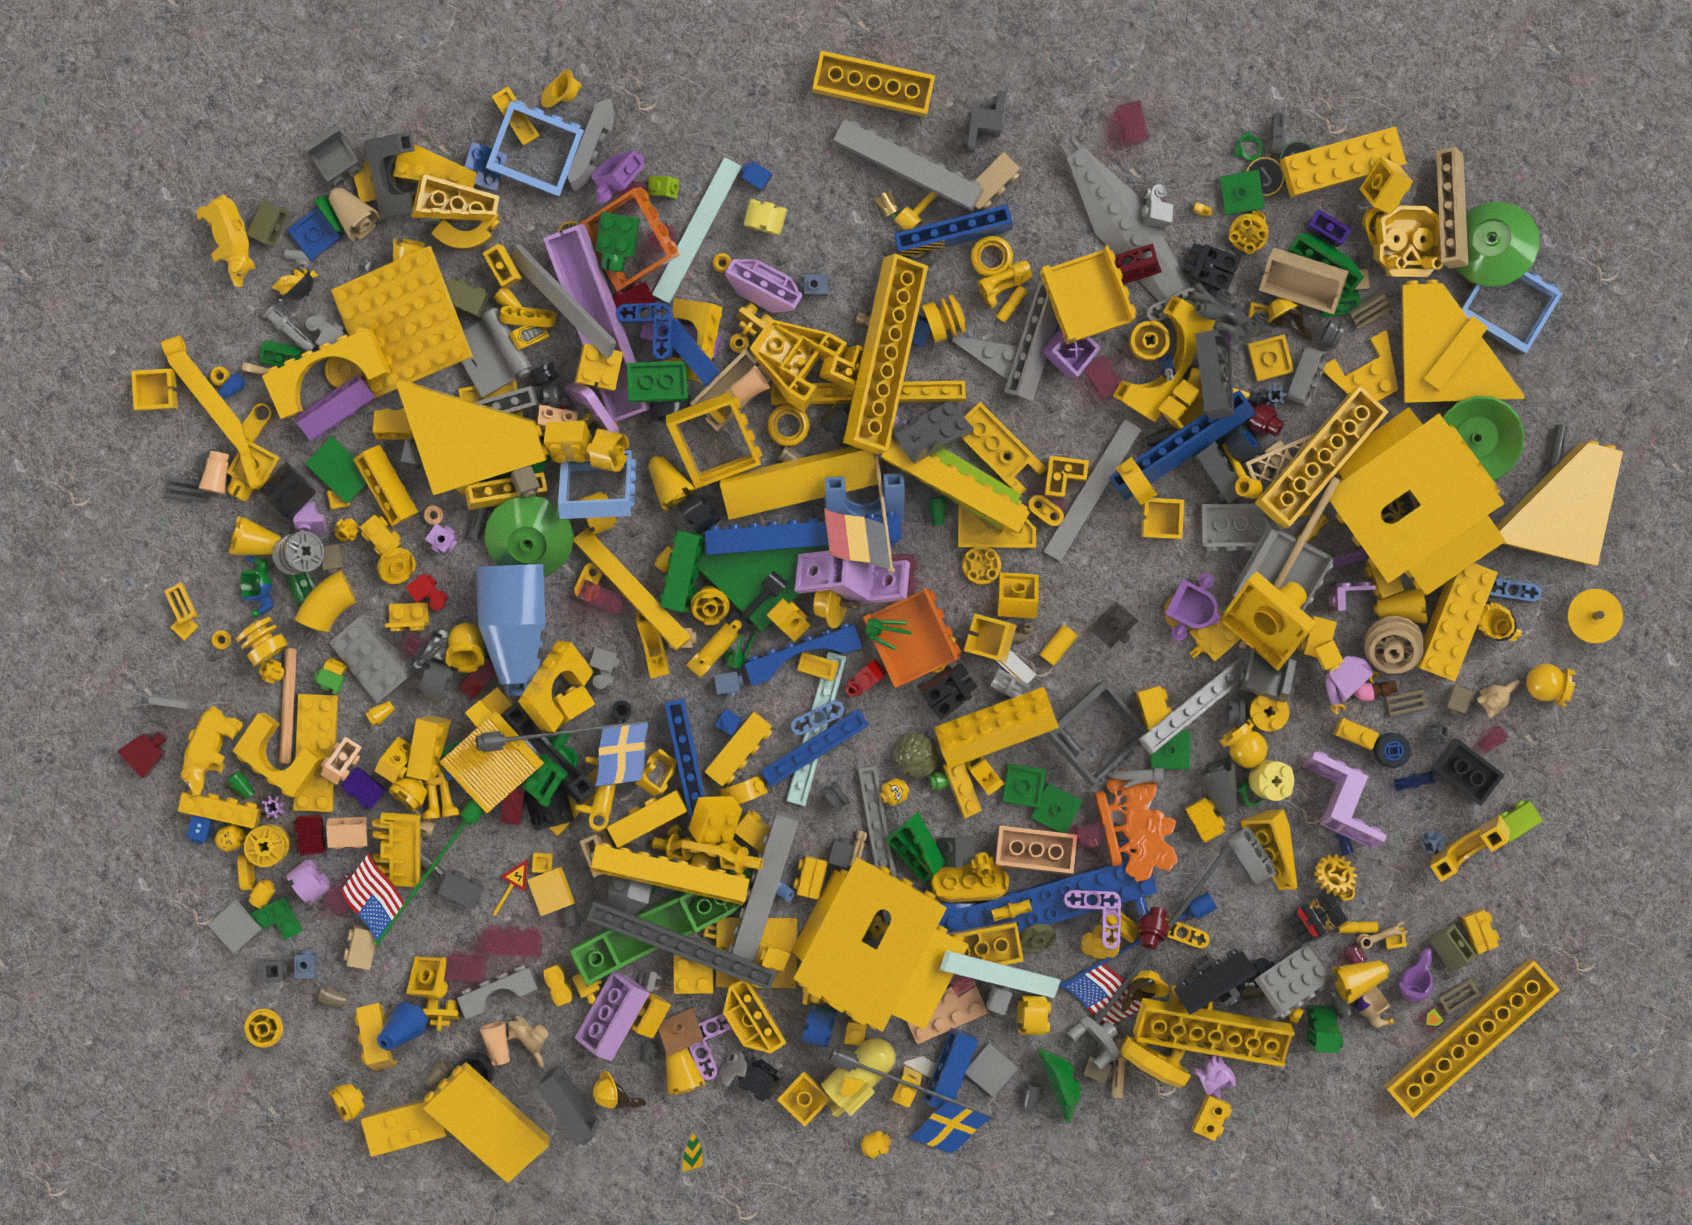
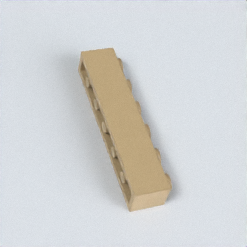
M1456 147L1436 151L1441 263L1449 269L1468 266L1464 157L1462 152Z

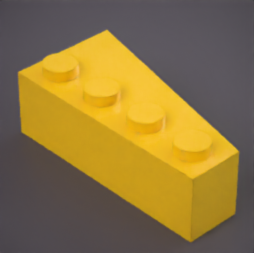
M414 144L415 151L397 156L393 176L398 179L418 183L423 174L474 189L476 172Z
M423 174L418 182L411 217L491 221L496 215L500 196Z

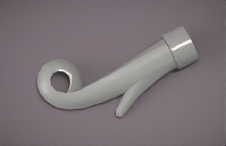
M1111 756L1103 759L1101 768L1112 758ZM1154 767V769L1130 771L1118 770L1117 768L1114 772L1109 771L1106 775L1114 779L1129 781L1124 785V788H1129L1145 782L1163 783L1164 768Z

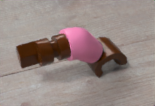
M1396 680L1382 682L1379 685L1364 683L1353 695L1361 701H1374V698H1379L1380 695L1385 697L1391 693H1396L1397 683Z

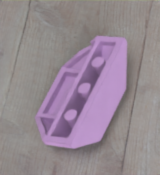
M733 259L725 272L737 295L771 313L794 311L802 298L801 292H799L791 277L757 259Z

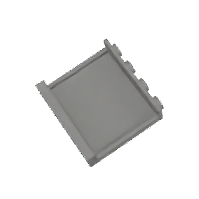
M1269 524L1231 589L1233 596L1236 597L1246 581L1256 571L1273 585L1298 538ZM1305 543L1282 584L1283 586L1286 582L1292 581L1299 584L1305 590L1307 601L1301 606L1300 609L1302 611L1311 605L1316 589L1319 590L1324 582L1323 578L1326 572L1329 573L1331 571L1334 561L1331 555L1308 543Z

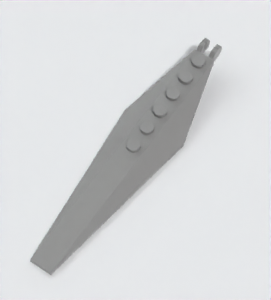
M1073 135L1069 139L1077 150L1075 153L1071 154L1067 145L1063 142L1059 144L1067 157L1095 235L1106 246L1108 245L1115 255L1153 243L1162 272L1139 281L1158 302L1187 288H1191L1159 228L1143 224L1142 209L1145 205L1144 201L1089 151L1081 147ZM1151 251L1143 253L1141 258L1152 257ZM1124 259L1122 263L1125 265L1130 264L1133 259ZM1187 292V297L1182 298L1185 301L1191 300L1193 302V299L1190 298V292Z

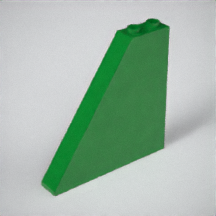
M704 542L702 558L700 562H697V566L742 612L764 590L761 583L773 571L778 573L788 585L776 597L770 594L749 617L763 632L773 622L767 614L782 599L790 603L800 594L795 591L798 555L828 551L829 545L706 555V543ZM818 568L813 571L812 576L817 574Z

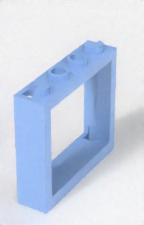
M510 101L485 169L559 197L584 130L580 129L581 125L574 122L569 124L562 122L563 118L552 114L549 117L544 115V111L533 107V110L526 108V104L521 101ZM513 110L576 134L557 186L494 163Z
M1526 272L1519 278L1550 297L1524 342L1468 309L1482 286L1474 284L1460 308L1468 319L1474 316L1488 327L1485 331L1486 334L1521 355L1527 354L1563 294L1558 291L1559 289L1554 284H1546L1542 281L1543 278L1535 273L1530 274Z
M625 450L624 455H627V460L622 468L626 469L625 499L569 501L571 471L603 469L591 467L590 461L583 463H561L558 496L560 519L631 516V508H635V498L632 496L635 495V483L632 482H636V473L633 471L636 470V460L632 459V451Z

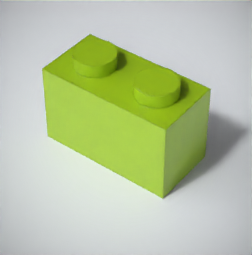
M1519 800L1513 804L1514 808L1507 812L1505 810L1499 813L1510 829L1509 842H1512L1543 821L1531 801Z

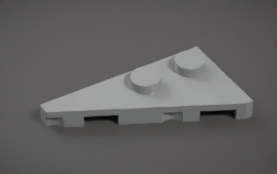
M953 337L952 342L957 344V346L1008 380L1019 346Z

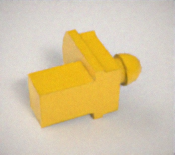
M580 974L573 976L572 979L581 998H587L589 1004L593 1005L597 999L594 993L601 990L599 987L602 984L601 980L588 986Z

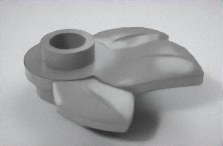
M732 1051L728 1055L727 1061L719 1070L718 1077L722 1078L724 1085L727 1087L730 1086L735 1075L745 1077L747 1062L741 1051Z

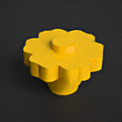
M1102 925L1095 926L1092 933H1086L1082 936L1081 950L1087 955H1092L1093 958H1114L1119 954L1120 944L1114 949H1107L1103 946ZM1111 931L1109 938H1106V942H1109L1110 946L1116 942Z

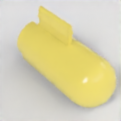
M880 1037L864 1041L853 1052L857 1054L858 1063L886 1074L891 1071L896 1061L894 1048L889 1042ZM856 1067L855 1070L852 1069L851 1072L836 1068L821 1083L822 1088L832 1098L826 1104L833 1112L831 1115L840 1117L846 1111L851 1116L875 1093L873 1087L883 1076ZM845 1076L864 1081L858 1092L850 1096H840Z

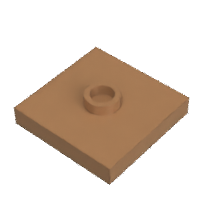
M692 1008L662 1021L658 1028L668 1056L704 1040Z

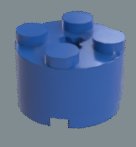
M811 1004L801 1041L828 1048L837 1010Z

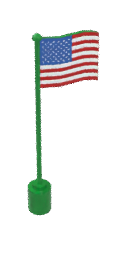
M472 797L460 812L463 823L405 902L394 884L376 866L370 853L367 854L341 890L349 906L366 923L375 937V945H381L380 942L465 825L468 824L470 826L472 823L476 825L485 811Z

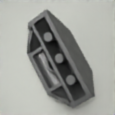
M627 843L623 846V848L630 849L632 853H649L646 847L642 845ZM613 876L608 892L607 905L635 915L649 904L653 885Z

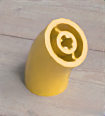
M342 570L324 579L309 593L295 616V621L319 631L330 632L332 625L340 614L357 603Z

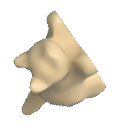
M1519 680L1513 681L1507 686L1494 684L1480 691L1481 696L1477 700L1485 708L1489 718H1493L1495 714H1498L1508 705L1510 693L1520 684Z
M515 1016L514 1021L509 1022L507 1040L512 1038L519 1039L526 1049L533 1053L538 1065L543 1067V1058L539 1051L548 1038L547 1029L542 1025L530 1027L524 1018Z

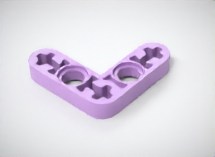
M571 382L564 388L565 394L573 402L587 406L602 429L613 432L619 431L600 400L589 387Z
M1071 890L1065 894L1063 901L1068 908L1102 910L1103 946L1107 949H1114L1120 944L1121 898L1119 894L1108 891ZM1071 894H1074L1075 898H1081V894H1084V906L1080 905L1081 901H1076L1074 905H1071L1067 898L1071 897ZM1089 895L1097 897L1098 902L1096 905L1091 906L1087 903ZM1100 895H1104L1103 899H1109L1112 895L1117 900V903L1110 906L1109 902H1103V906H1100ZM1114 915L1117 919L1116 925L1109 926L1106 923V917ZM1105 928L1110 930L1117 929V932L1113 931V938L1116 939V942L1112 946L1109 945V942H1106V938L1110 936V931L1105 932Z
M723 1013L699 1022L698 1024L702 1026L706 1036L703 1037V1041L689 1047L694 1061L705 1080L715 1078L718 1071L706 1040L732 1029L728 1022L722 1025L723 1029H720V1023L717 1019L720 1018L721 1022L726 1020ZM709 1022H714L717 1025V1030L713 1033L706 1030V1025ZM698 1048H704L707 1051V1055L704 1058L697 1057L696 1050ZM708 1058L711 1060L707 1062L709 1068L714 1069L710 1076L708 1073H704L706 1070L705 1064L700 1065L699 1063L705 1062Z

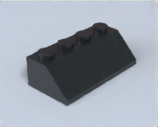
M1234 948L1226 953L1227 956L1222 960L1218 958L1209 964V968L1204 971L1200 969L1192 974L1193 978L1188 981L1184 979L1176 984V988L1173 990L1189 1015L1257 974L1241 948L1238 950Z

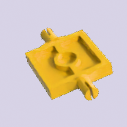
M1218 607V613L1222 616L1224 612ZM1219 620L1217 625L1212 623L1204 629H1192L1189 632L1197 644L1189 654L1195 653L1192 656L1195 659L1201 652H1204L1215 662L1241 638Z

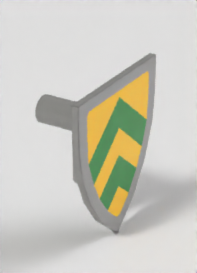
M694 1128L687 1137L680 1161V1177L707 1169V1167H711L713 1164L711 1159H707L704 1141Z

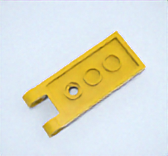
M981 402L964 417L974 430L972 434L962 438V440L1011 489L1021 495L1026 491V488L1015 476L1027 464L1039 476L1047 470ZM1005 453H1009L1011 455L1010 460H1005L1003 458Z

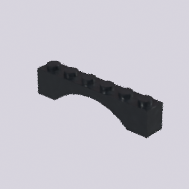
M518 702L502 716L519 736L542 733ZM546 737L524 739V742L539 758L542 754L547 755L568 773L567 777L562 779L560 785L577 804L582 805L594 795L596 787L583 773L572 766L552 746Z

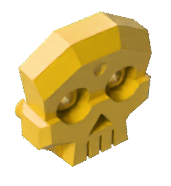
M1399 205L1392 214L1384 212L1376 218L1375 231L1377 243L1373 245V259L1384 268L1386 276L1429 277L1434 269H1441L1443 267V263H1441L1440 222L1438 214L1427 206ZM1394 236L1397 237L1396 242L1393 241ZM1421 236L1424 238L1423 243L1420 241Z
M1129 1035L1126 1036L1120 1046L1123 1057L1164 1083L1181 1088L1186 1085L1191 1077L1187 1069L1180 1065V1060L1186 1050L1174 1048L1170 1056H1166L1148 1046L1147 1043L1137 1042L1135 1036L1131 1037Z

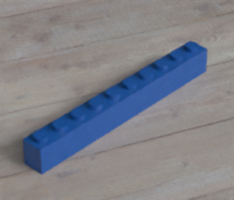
M896 512L886 513L889 540H902L900 516H896ZM876 514L865 515V518L883 523V517H877ZM818 518L806 519V523L799 524L798 520L787 521V525H779V522H767V526L760 527L759 523L748 524V528H740V525H729L728 529L721 530L720 526L709 527V531H705L706 555L827 546L826 522H818Z

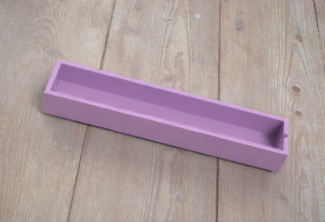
M585 224L576 225L563 230V232L543 238L560 285L616 341L614 350L623 352L615 391L609 392L599 389L608 414L614 422L650 410L651 402L628 403L626 364L636 363L622 322L616 316V306ZM577 329V331H578V333H579V336H580V339H581V341H582V344L587 343V344L593 345V344Z

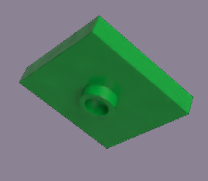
M1259 170L1220 176L1225 215L1265 209Z
M1181 730L1151 754L1150 769H1154V767L1190 769V730Z
M1008 764L1002 802L1041 808L1047 770Z
M1047 783L1043 791L1041 808H1035L1030 818L1060 833H1067L1083 800Z

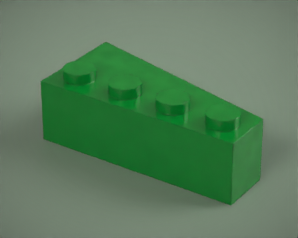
M678 530L674 534L672 541L674 549L668 559L670 567L664 577V582L666 583L665 590L660 595L661 607L679 612L691 611V599L697 591L694 581H696L700 572L697 562H700L702 558L705 535L686 530Z

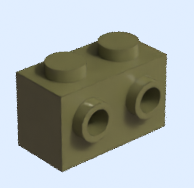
M262 199L261 204L257 207L256 215L249 225L247 235L264 244L275 247L291 212Z
M1454 923L1438 930L1429 940L1451 972L1468 965L1476 956V953Z

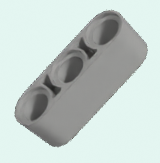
M1309 347L1304 350L1288 392V399L1290 401L1304 405L1311 403L1327 363L1328 355L1326 352Z
M1246 827L1229 836L1231 847L1255 883L1259 884L1275 876L1276 870L1273 863L1251 829Z

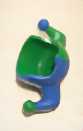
M247 555V561L257 564V567L254 570L241 572V594L243 600L260 602L261 607L258 610L254 609L251 611V616L257 618L260 614L266 613L274 607L270 594L272 580L268 575L267 561L253 555Z

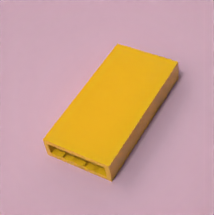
M465 1062L462 1066L458 1065L448 1079L444 1078L434 1092L430 1091L424 1097L423 1109L505 1182L509 1183L549 1146L550 1137Z

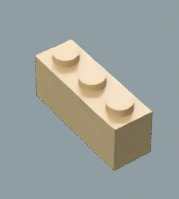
M1005 152L976 179V181L981 183L980 187L983 189V193L974 208L977 212L981 209L986 210L992 204L990 200L995 195L999 197L1006 190L1004 186L1009 181L1013 183L1020 176L1018 174L1020 167Z

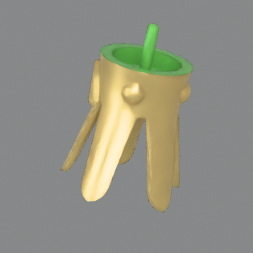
M890 189V193L887 191L881 194L883 201L879 197L873 199L882 208L886 217L893 215L895 219L894 213L899 211L894 202Z

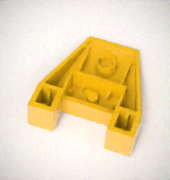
M770 319L749 350L787 402L805 412L815 398L816 386L804 379L818 359L824 361L825 358L834 355L843 358L847 343L831 333Z

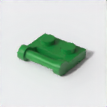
M542 754L540 759L544 764L526 779L522 787L534 796L541 805L548 807L551 803V797L568 773L547 755ZM555 774L556 776L554 777L545 794H543L545 788L547 787L553 775Z

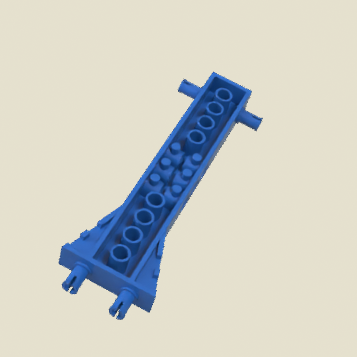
M1128 839L1122 840L1123 845L1128 843ZM1118 841L1119 847H1123L1121 841ZM1120 852L1122 864L1113 867L1109 863L1072 874L1071 876L1068 875L1010 892L995 900L979 902L939 901L940 904L947 907L939 925L948 929L947 933L1017 921L1018 932L1021 933L1025 928L1035 924L1049 925L1097 911L1093 909H1071L1065 906L1064 896L1071 890L1116 892L1121 898V903L1134 902L1137 917L1140 918L1143 917L1141 909L1144 915L1149 914L1145 901L1146 896L1158 893L1153 874H1151L1150 879L1137 882L1135 877L1126 873L1125 867L1129 861V855L1125 852ZM1071 894L1067 901H1070L1071 905H1074L1076 901H1081L1080 905L1084 906V894H1081V898H1075L1074 894ZM1095 895L1087 897L1089 905L1094 906L1097 904L1098 899ZM1100 895V906H1103V902H1109L1110 906L1117 903V900L1112 895L1109 899H1103L1104 895ZM1029 899L1032 912L1015 916L1016 918L1009 917L994 922L992 909L1007 906L1008 903L1014 904Z

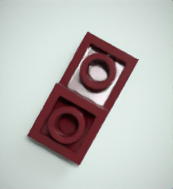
M485 656L484 665L479 666L477 671L470 672L461 681L458 688L474 699L496 673L492 661Z

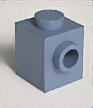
M804 274V279L800 281V291H804V296H828V275Z
M738 671L714 675L717 695L735 696L737 691H741V686H744L743 677L738 675Z
M305 949L295 954L294 978L314 979L317 977L318 953H312V950Z

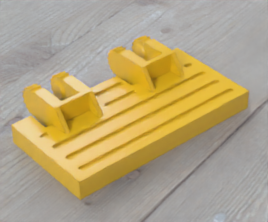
M382 812L380 819L372 821V826L389 830H374L372 837L389 840L381 841V853L373 854V861L389 863L376 864V866L385 873L384 875L394 886L416 887L421 880V815Z

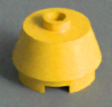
M713 586L701 588L691 601L692 614L695 618L704 622L705 625L718 624L727 615L730 607L727 596Z
M406 774L402 779L398 778L395 783L392 782V786L389 788V793L394 799L406 805V809L411 812H415L418 808L422 807L428 791L420 779L406 776Z
M255 1010L245 1021V1036L250 1043L257 1047H270L276 1044L282 1036V1021L272 1010Z
M351 1083L334 1086V1089L328 1092L330 1099H334L335 1108L345 1123L351 1119L354 1120L365 1108L362 1101L364 1097L361 1091L355 1089Z

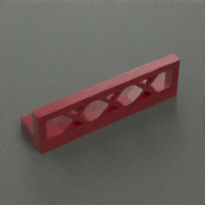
M1153 243L1115 255L1116 261L1114 263L1116 268L1121 270L1123 285L1162 272ZM1151 251L1152 257L1141 258L1143 253ZM1124 259H1133L1130 264H1122Z

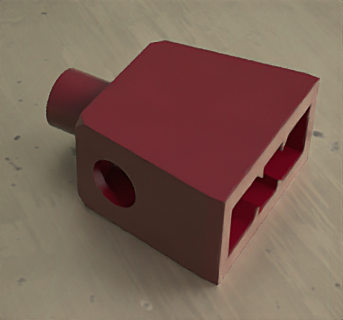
M160 731L153 737L148 733H144L117 752L141 778H147L166 752L160 746L167 738Z

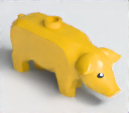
M222 194L218 198L211 200L207 206L199 207L196 215L199 220L205 218L208 224L211 225L212 234L219 246L211 253L213 261L218 262L220 259L227 261L228 273L233 285L243 287L245 276L249 271L256 269L248 255L249 241L238 208L232 199Z
M211 706L209 710L202 714L196 728L192 729L188 736L190 742L185 751L183 769L180 774L184 782L191 788L192 797L201 795L207 771H218L222 774L225 768L223 763L225 757L219 754V751L223 744V737L228 736L233 740L237 732H241L244 726L238 719L227 718L215 706Z

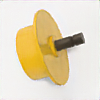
M1602 589L1585 590L1579 593L1569 606V626L1573 633L1583 641L1589 643L1606 642L1613 638L1620 630L1623 622V610L1619 601L1611 593Z
M833 590L816 591L813 609L816 616L826 618L830 628H837L843 621L848 608L859 610L861 603L848 600Z

